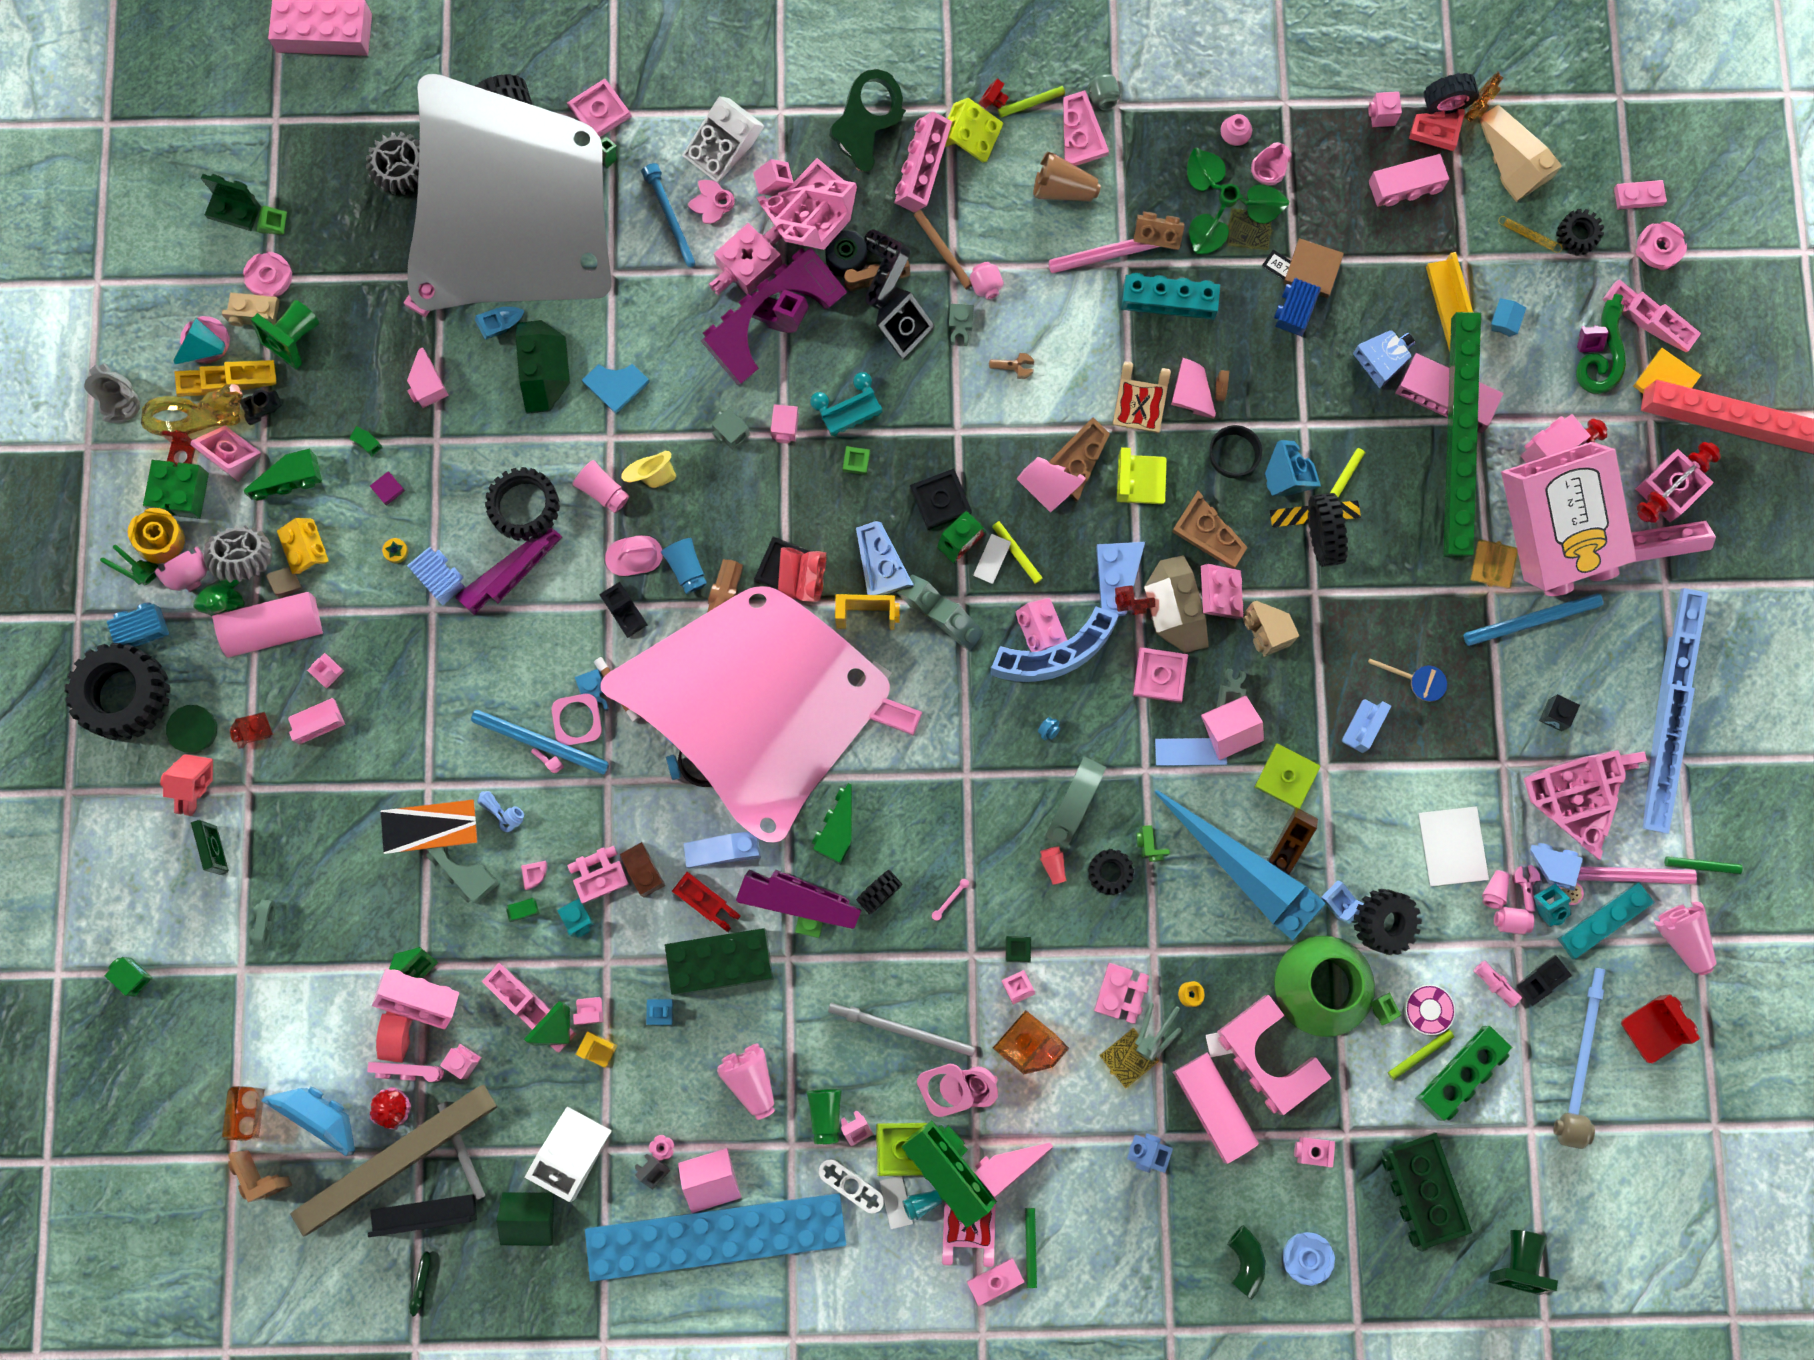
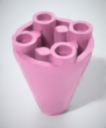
M756 1043L747 1047L744 1050L745 1052L736 1056V1053H732L722 1059L723 1063L718 1066L717 1073L750 1114L755 1115L756 1119L760 1120L771 1115L775 1109L773 1107L774 1099L765 1052Z

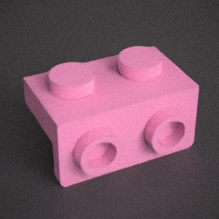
M1050 598L1027 603L1016 611L1018 623L1022 628L1031 652L1047 650V648L1068 641Z

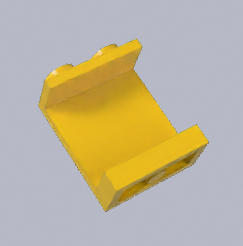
M836 594V629H846L847 610L890 611V630H895V623H900V603H895V596Z

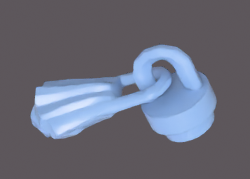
M482 791L479 794L477 803L499 819V827L502 831L510 832L523 822L524 813L520 808L512 807L504 812L490 791Z

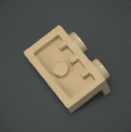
M230 292L227 310H222V316L229 324L241 327L243 324L253 326L251 319L258 313L275 325L280 300L277 297Z

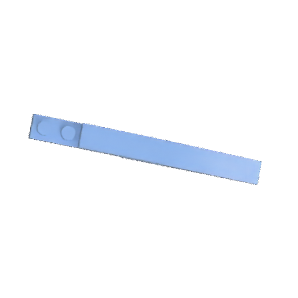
M1687 588L1680 590L1673 635L1668 639L1648 774L1643 829L1667 834L1670 831L1695 688H1692L1708 598L1707 592Z

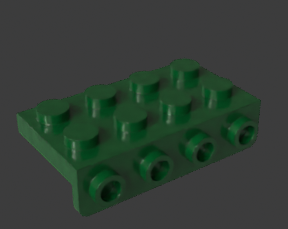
M1437 1132L1382 1149L1384 1156L1381 1157V1161L1386 1172H1390L1393 1180L1390 1182V1187L1394 1196L1399 1197L1401 1203L1399 1212L1403 1221L1409 1225L1411 1232H1408V1237L1414 1248L1416 1247L1417 1250L1423 1252L1430 1247L1473 1233Z

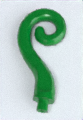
M1614 294L1612 300L1606 301L1601 315V327H1606L1608 330L1606 341L1613 361L1610 375L1600 382L1594 381L1588 376L1587 368L1590 364L1597 365L1599 375L1607 373L1608 362L1600 354L1592 353L1584 356L1576 368L1578 383L1591 394H1602L1611 391L1619 384L1625 372L1626 356L1618 327L1624 305L1621 304L1623 296L1620 294Z

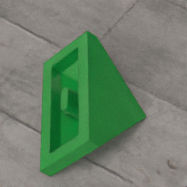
M421 947L394 954L389 969L401 971L403 974L414 978H424L438 961Z
M558 1001L524 1040L534 1046L570 1044V1007Z

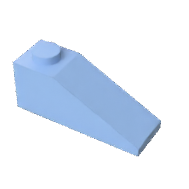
M749 831L684 843L686 868L761 858L759 840Z

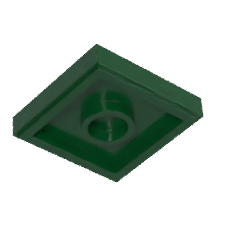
M202 820L191 822L203 870L218 875L228 873L229 869L217 826Z

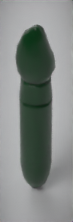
M425 1251L421 1256L413 1298L409 1304L410 1314L413 1317L416 1316L422 1305L421 1298L431 1259L428 1251Z

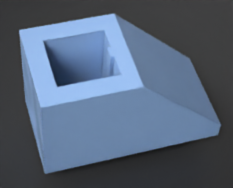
M1538 843L1537 846L1532 845L1530 854L1547 882L1551 885L1556 884L1558 887L1575 891L1583 858L1578 857V853L1574 851L1563 850V853L1555 851L1552 846Z

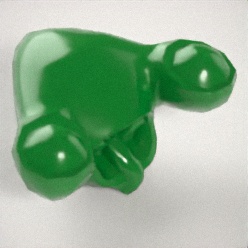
M219 579L206 586L195 597L193 607L196 611L210 616L224 613L227 610H237L245 604L242 595L233 590L239 584V581L233 580L229 583L227 579L222 581Z

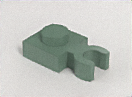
M950 303L949 329L955 330L951 334V345H955L957 337L964 339V346L968 345L969 336L965 330L972 331L974 305Z
M1227 668L1225 678L1228 683L1227 686L1220 685L1216 708L1246 695L1247 689L1240 688V684L1246 678L1245 671L1239 670V676L1233 679V670Z

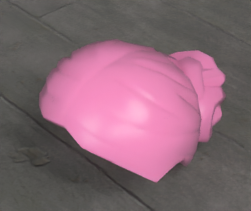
M1273 143L1260 152L1251 164V172L1254 179L1267 186L1276 185L1282 181L1287 170V164L1291 159L1289 148L1281 143Z

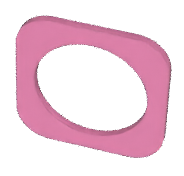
M581 694L557 699L553 703L551 710L558 742L569 746L595 741L600 737L602 733L598 702L593 695ZM573 702L586 704L593 714L591 730L586 735L578 738L567 735L560 725L562 710Z
M947 1064L922 1072L917 1078V1085L929 1111L934 1116L944 1117L967 1110L973 1105V1094L962 1070L957 1065ZM938 1074H947L957 1079L963 1090L961 1102L953 1107H943L935 1103L928 1092V1083L932 1077Z

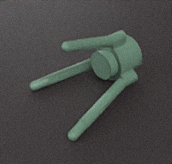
M1152 1002L1149 1003L1139 1037L1135 1041V1044L1138 1045L1136 1049L1138 1054L1152 1062L1155 1057L1157 1059L1160 1057L1163 1050L1181 1032V1028H1177L1161 1044L1160 1039L1179 1012V1007H1175L1155 1038L1151 1035L1144 1038L1154 1007Z

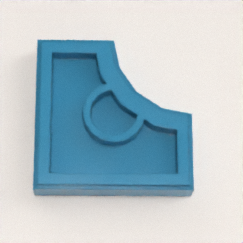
M598 364L582 379V382L615 414L650 383L649 379L633 364L620 370L606 369Z

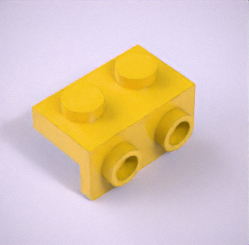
M295 518L277 530L292 574H301L314 564H325L329 561L313 519Z

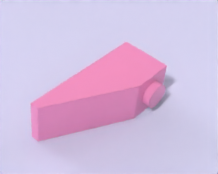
M1049 1142L995 1155L990 1160L986 1156L975 1165L978 1170L974 1173L992 1196L996 1198L1053 1148V1145Z

